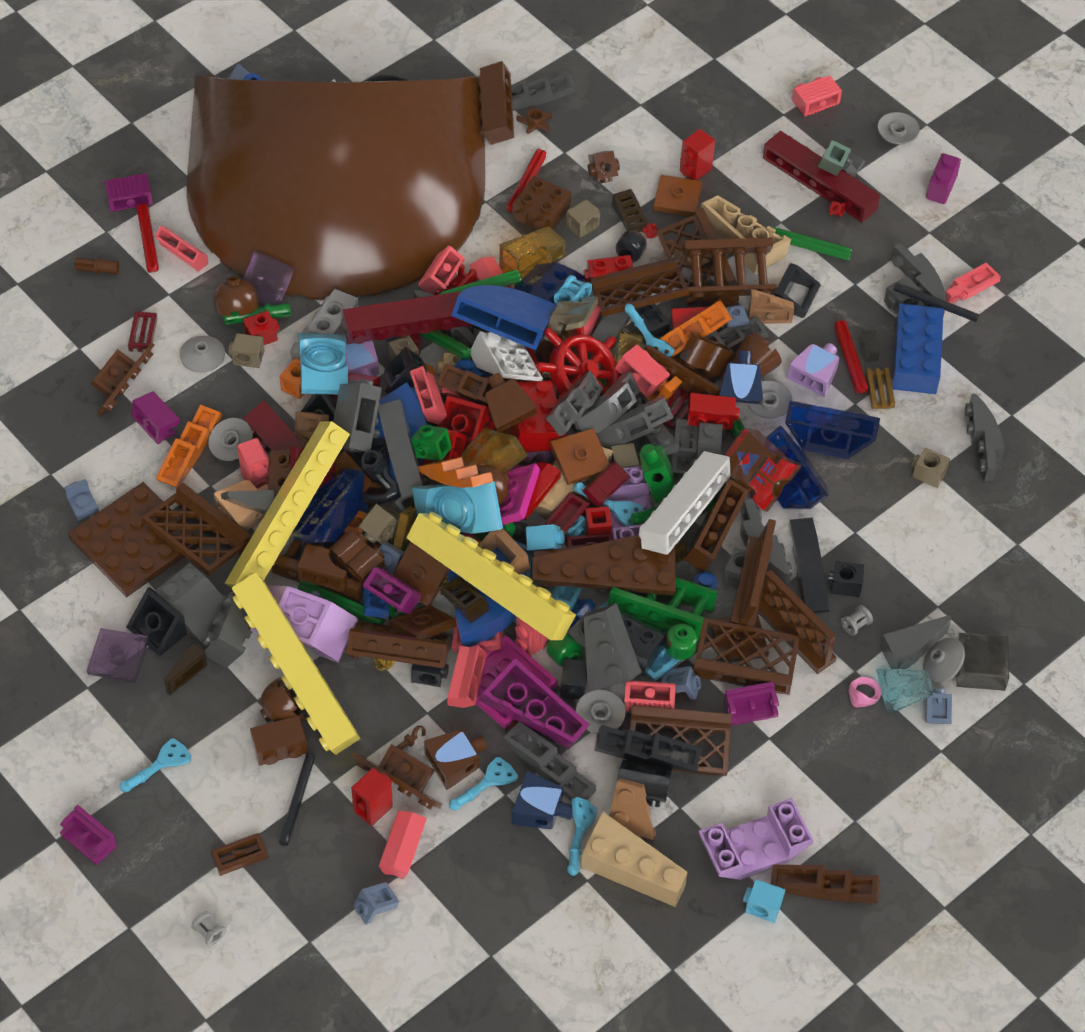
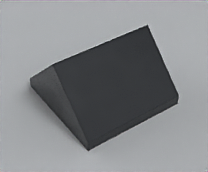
M151 587L146 589L126 626L129 631L159 656L163 655L187 634L184 615Z

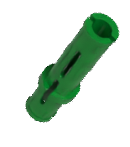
M268 303L245 315L231 312V316H223L225 325L243 323V319L265 311L269 312L272 319L291 317L290 303L270 305Z

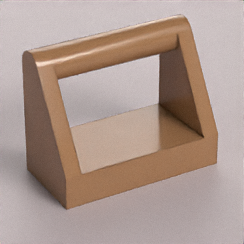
M503 528L490 531L478 545L481 549L490 551L498 547L511 561L510 565L515 568L514 572L519 575L530 569L527 553Z

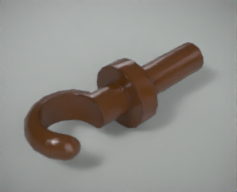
M421 725L416 726L412 731V735L407 734L404 736V741L396 747L401 750L408 745L412 747L415 744L414 740L417 739L418 730L421 729L422 736H425V728Z

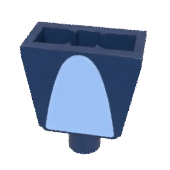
M738 351L737 363L729 362L727 364L719 396L736 398V403L763 404L760 365L751 364L752 352Z
M527 771L512 811V824L553 829L557 817L567 820L572 819V805L562 802L564 789L561 786Z

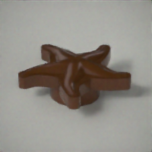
M531 106L526 116L518 115L516 121L528 125V128H526L527 134H530L537 128L549 132L550 126L546 120L552 118V113H543L541 110L534 109Z
M739 296L705 297V299L701 300V303H709L712 306L721 300L725 308L735 306L733 303L739 301Z

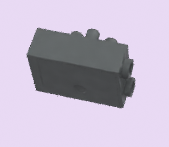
M360 379V382L350 380L349 384H340L333 423L350 434L340 450L342 452L365 453L371 450L372 439L379 437V430L374 428L379 422L377 413H379L378 406L382 405L379 404L382 388L373 386V381Z

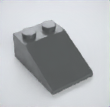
M188 563L155 592L184 615L187 634L204 648L205 645L202 642L209 631H213L215 625L212 622L219 611L222 612L225 607L222 604L224 597L204 574Z

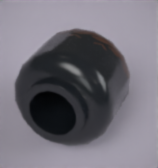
M635 230L625 231L617 241L615 246L618 256L630 255L632 262H636L643 255L647 247V241L641 233Z

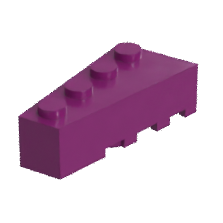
M516 658L487 687L479 698V701L518 722L520 721L525 726L568 749L590 725Z

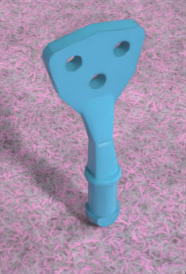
M626 304L624 311L634 322V326H637L644 335L646 346L658 347V351L671 357L675 353L674 348L666 341L655 338L648 331L644 319L639 316L634 309L635 307L632 304Z
M580 482L575 483L573 486L574 490L587 497L582 492L586 486ZM607 499L602 504L605 507L609 506V509L614 512L617 520L624 527L633 526L632 522L631 524L628 523V520L630 521L631 514L635 513L634 509L637 512L643 511L642 505L631 501L615 502Z
M170 739L161 748L157 760L150 767L137 772L136 775L121 782L119 786L120 791L129 792L140 783H145L150 776L164 767H175L189 763L191 761L189 751L176 739Z
M496 757L488 765L485 777L473 788L465 790L457 798H453L449 802V808L454 811L460 809L461 806L469 801H473L478 794L492 785H506L515 782L518 779V774L509 763L501 757Z
M579 797L572 799V814L576 823V829L571 848L569 849L570 857L569 866L567 867L568 873L572 876L577 875L580 871L579 861L580 854L582 853V838L585 831L593 824L597 813L596 807Z

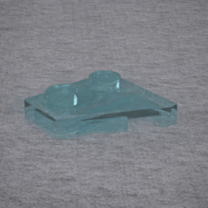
M882 668L876 670L885 707L890 714L934 695L929 674L925 670Z

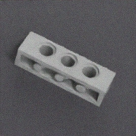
M334 289L331 295L324 299L322 308L315 312L312 322L303 329L302 333L344 334L341 323L343 309L359 307L358 298ZM295 342L291 347L290 354L292 355V360L294 358L299 360L298 342Z

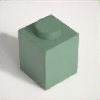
M831 140L818 167L837 176L843 168L851 149Z

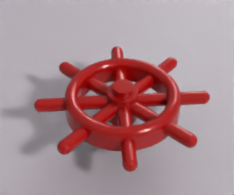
M584 327L575 329V335L567 337L562 341L551 328L544 330L545 336L555 345V348L551 353L549 363L538 362L536 369L542 372H550L552 382L560 394L557 402L588 371H591L603 388L600 396H603L622 375L615 370L617 362L610 351L616 342L615 337L610 336L602 343L592 336L585 335ZM571 347H577L578 357L572 352ZM587 351L593 355L591 359H588ZM564 357H566V359L573 366L564 365ZM598 363L601 364L603 370L599 369ZM597 378L606 380L605 387Z

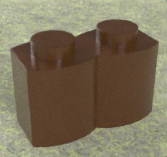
M692 333L680 357L684 360V365L692 370L700 368L703 369V373L710 377H715V375L722 377L727 364L735 353L729 347L719 342Z
M349 530L329 548L330 553L342 567L348 570L363 585L373 568L379 567L383 569L385 567L384 555L378 548L374 547L372 549L368 546L367 539L360 532L355 533Z

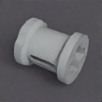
M863 605L856 607L855 612L851 615L841 618L843 629L851 636L856 635L858 630L864 625H870L873 622L871 613Z
M204 911L193 920L191 928L194 931H198L205 938V943L208 946H212L222 939L226 929L223 926H219L211 918L212 914L209 911Z

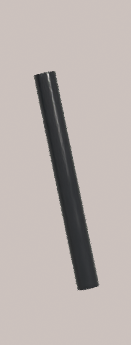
M897 282L893 291L937 308H944L945 311L977 322L980 315Z
M307 753L280 835L279 844L283 846H288L316 758L312 753Z

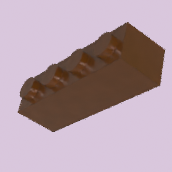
M500 61L480 68V77L478 78L481 88L479 100L482 107L479 111L482 119L480 130L482 136L487 138L491 145L514 138L511 73L504 62Z
M729 478L718 491L683 559L684 561L702 572L708 568L715 560L749 490Z

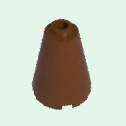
M751 332L744 338L731 362L737 363L738 351L752 352L751 364L760 365L762 378L777 369L782 360L776 349L772 351L767 346L770 343L768 340L757 333ZM725 372L723 373V375H722V377H721L722 383H723V379H724Z

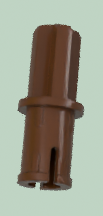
M77 257L74 262V268L79 271L94 272L96 275L98 273L118 275L119 261L101 260L99 257H96V259Z

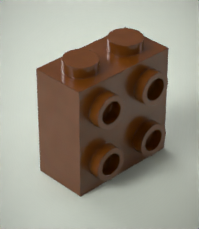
M533 176L513 203V219L530 225L539 231L551 234L571 207V191Z

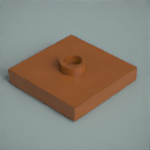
M661 175L653 211L688 217L695 215L703 181Z
M594 428L550 442V447L567 485L598 476L610 465Z

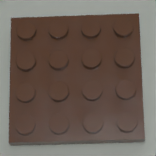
M144 482L68 532V538L126 598L185 557L141 522L142 516L163 502ZM154 517L151 519L155 523H166V517ZM168 517V523L183 524V520L180 517ZM168 530L171 536H182V530ZM185 530V537H199L193 530ZM185 543V547L189 550H195L199 547V544Z

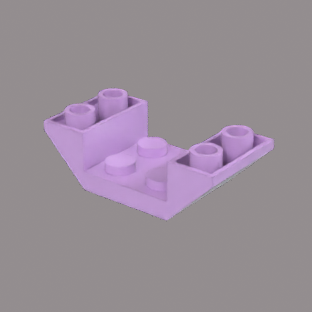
M642 466L623 468L631 478L611 495L608 500L615 502L631 501L642 505L643 510L651 509L649 486L643 475ZM610 510L614 540L639 535L641 525L624 527L617 520L614 512Z
M269 586L270 592L302 644L313 648L316 655L339 663L348 643L349 630L355 628L358 619L331 601L289 586ZM256 627L254 629L250 628L251 631L259 633Z
M792 798L770 805L767 816L725 830L723 823H719L698 831L719 877L739 880L772 869L773 864L783 865L788 863L814 842Z

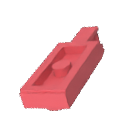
M984 263L956 278L953 284L950 285V289L946 290V301L955 303L959 299L962 301L969 299L1000 282L1001 276L989 264Z

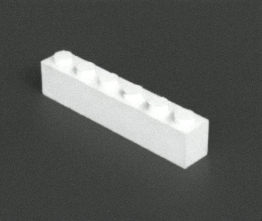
M704 451L694 461L692 467L684 473L678 484L674 485L672 491L662 500L659 507L652 512L645 524L641 525L639 537L641 538L642 549L666 555L670 553L730 478V457Z

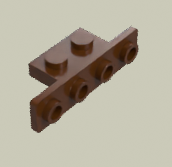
M152 342L136 362L117 349L97 374L91 385L109 397L97 414L101 416L105 410L110 412L117 403L114 399L116 395L122 396L130 386L126 383L129 378L134 380L142 370L139 368V365L142 362L145 365L153 356L151 350L154 344Z
M650 345L644 347V350L659 365L664 366L670 374L667 380L671 381L676 376L682 381L679 387L690 394L720 395L721 388L711 383V377L698 369L692 370L686 367L684 361L676 356L671 359Z
M390 745L379 765L361 754L353 753L352 757L358 760L357 766L368 772L370 769L375 768L379 773H385L392 782L399 785L398 791L408 797L412 794L419 797L418 803L431 810L433 806L440 809L443 805L423 793L435 770L395 745Z

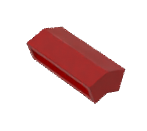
M538 462L537 464L540 472L524 518L525 520L530 517L561 478L560 470L549 463Z

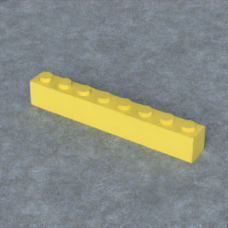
M332 421L319 423L225 581L226 585L232 588L255 572L263 580L266 578L350 434Z
M434 512L418 514L406 537L408 540L548 639L563 640L576 616L575 613L569 610L570 606L560 600L556 601L550 597L551 593L541 587L537 588L532 584V579L514 572L515 568L512 565L497 560L496 554L490 550L481 549L477 546L478 542L476 540L461 535L459 528L444 523L440 515Z
M255 572L233 586L232 590L236 594L232 597L239 609L244 608L248 615L244 617L251 629L256 627L260 634L257 636V639L264 650L268 648L272 653L269 657L270 661L276 669L281 668L284 676L281 677L284 684L289 690L293 688L297 694L294 700L301 710L306 709L309 714L306 720L314 731L318 729L322 735L319 741L326 752L331 750L337 755L361 739L262 577Z

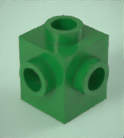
M422 425L411 438L416 458L441 461L452 448L447 428Z

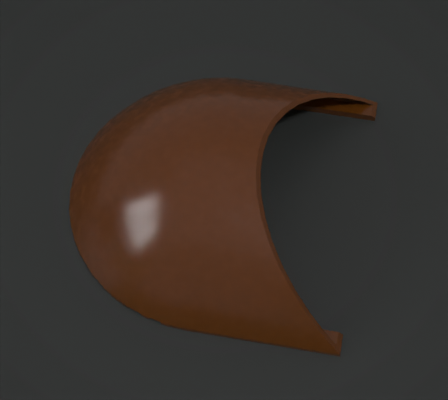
M196 75L187 172V203L196 232L204 245L220 259V262L225 267L235 270L241 274L242 278L270 291L271 289L283 291L284 295L288 296L296 294L306 296V299L324 300L336 289L359 299L361 295L372 294V297L381 294V291L392 288L397 290L422 279L438 253L447 246H451L456 251L463 246L480 217L485 196V138L480 130L482 119L479 112L482 109L479 100L481 88L478 78L480 76L412 81L298 82L217 78L216 75Z

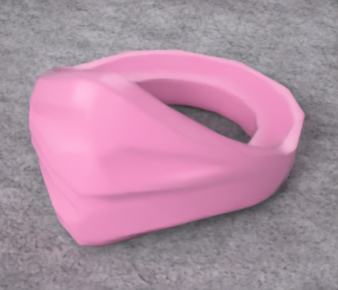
M859 677L853 680L848 689L851 703L856 708L875 704L880 699L882 691L880 685L869 677ZM861 684H867L874 689L875 695L869 698L856 690V688Z

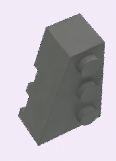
M617 603L595 609L584 617L588 692L631 681L642 673Z

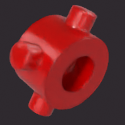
M832 201L829 215L842 217L845 210L844 206H846L845 203L842 202L840 204L839 202Z
M650 223L642 229V233H645L646 237L651 239L657 237L656 231L660 229H657L655 223Z

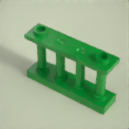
M675 577V594L662 595L671 598L668 605L655 601L658 594L648 593L646 597H642L613 587L610 591L607 606L617 603L620 614L626 612L664 631H668L675 624H687L696 631L698 642L705 619L700 615L703 610L713 612L718 591ZM680 602L694 606L692 612L689 613L677 609Z

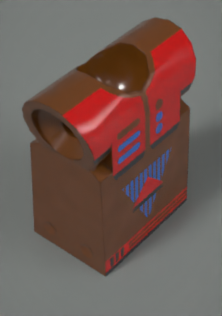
M743 428L723 455L730 457V477L739 485L749 490L754 502L766 512L770 510L780 497L784 486L792 481L802 467L800 463L786 457L760 431Z

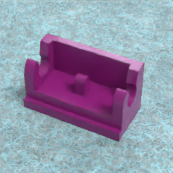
M154 391L132 401V418L157 445L177 433L175 429L171 428L179 425L180 419Z
M773 682L725 690L723 704L726 713L732 714L731 726L778 717L777 706H779V701Z
M79 805L74 807V810L60 823L63 827L60 835L96 866L117 847L114 834Z

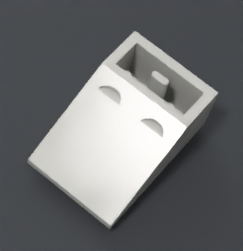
M492 332L478 333L469 353L477 368L492 374L500 373L502 378L531 381L543 380L524 345Z

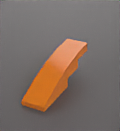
M720 300L660 339L666 341L674 348L675 353L670 357L672 358L683 351L692 333L706 337L731 321L732 317Z
M200 404L192 422L188 421L180 438L175 439L155 478L157 481L175 488L181 484L206 447L211 431L220 422L223 416L221 412Z
M462 457L418 466L419 472L449 486L465 488L493 482L491 472L478 474L477 466H464Z

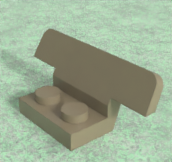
M597 296L583 297L581 301H560L551 315L547 328H551L560 336L565 326V330L584 327L598 304Z

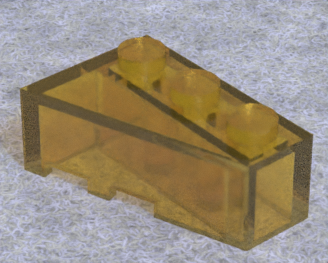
M549 226L500 244L499 266L503 273L518 270L521 275V281L513 284L517 288L564 257L566 241Z
M483 428L459 457H462L464 466L491 464L500 469L501 472L506 473L528 455L516 436Z

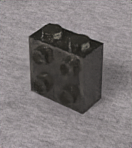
M959 633L957 640L962 643L965 649V659L961 669L954 676L956 677V687L1005 691L1010 678L1008 636Z

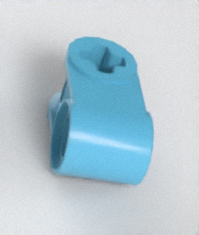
M570 275L554 295V303L558 305L560 301H581L583 297L590 296L592 285L588 282L583 283L577 280L575 276Z

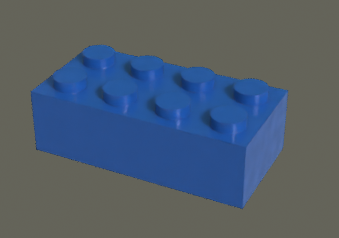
M899 303L895 322L892 388L894 390L928 394L937 393L941 376L944 308Z

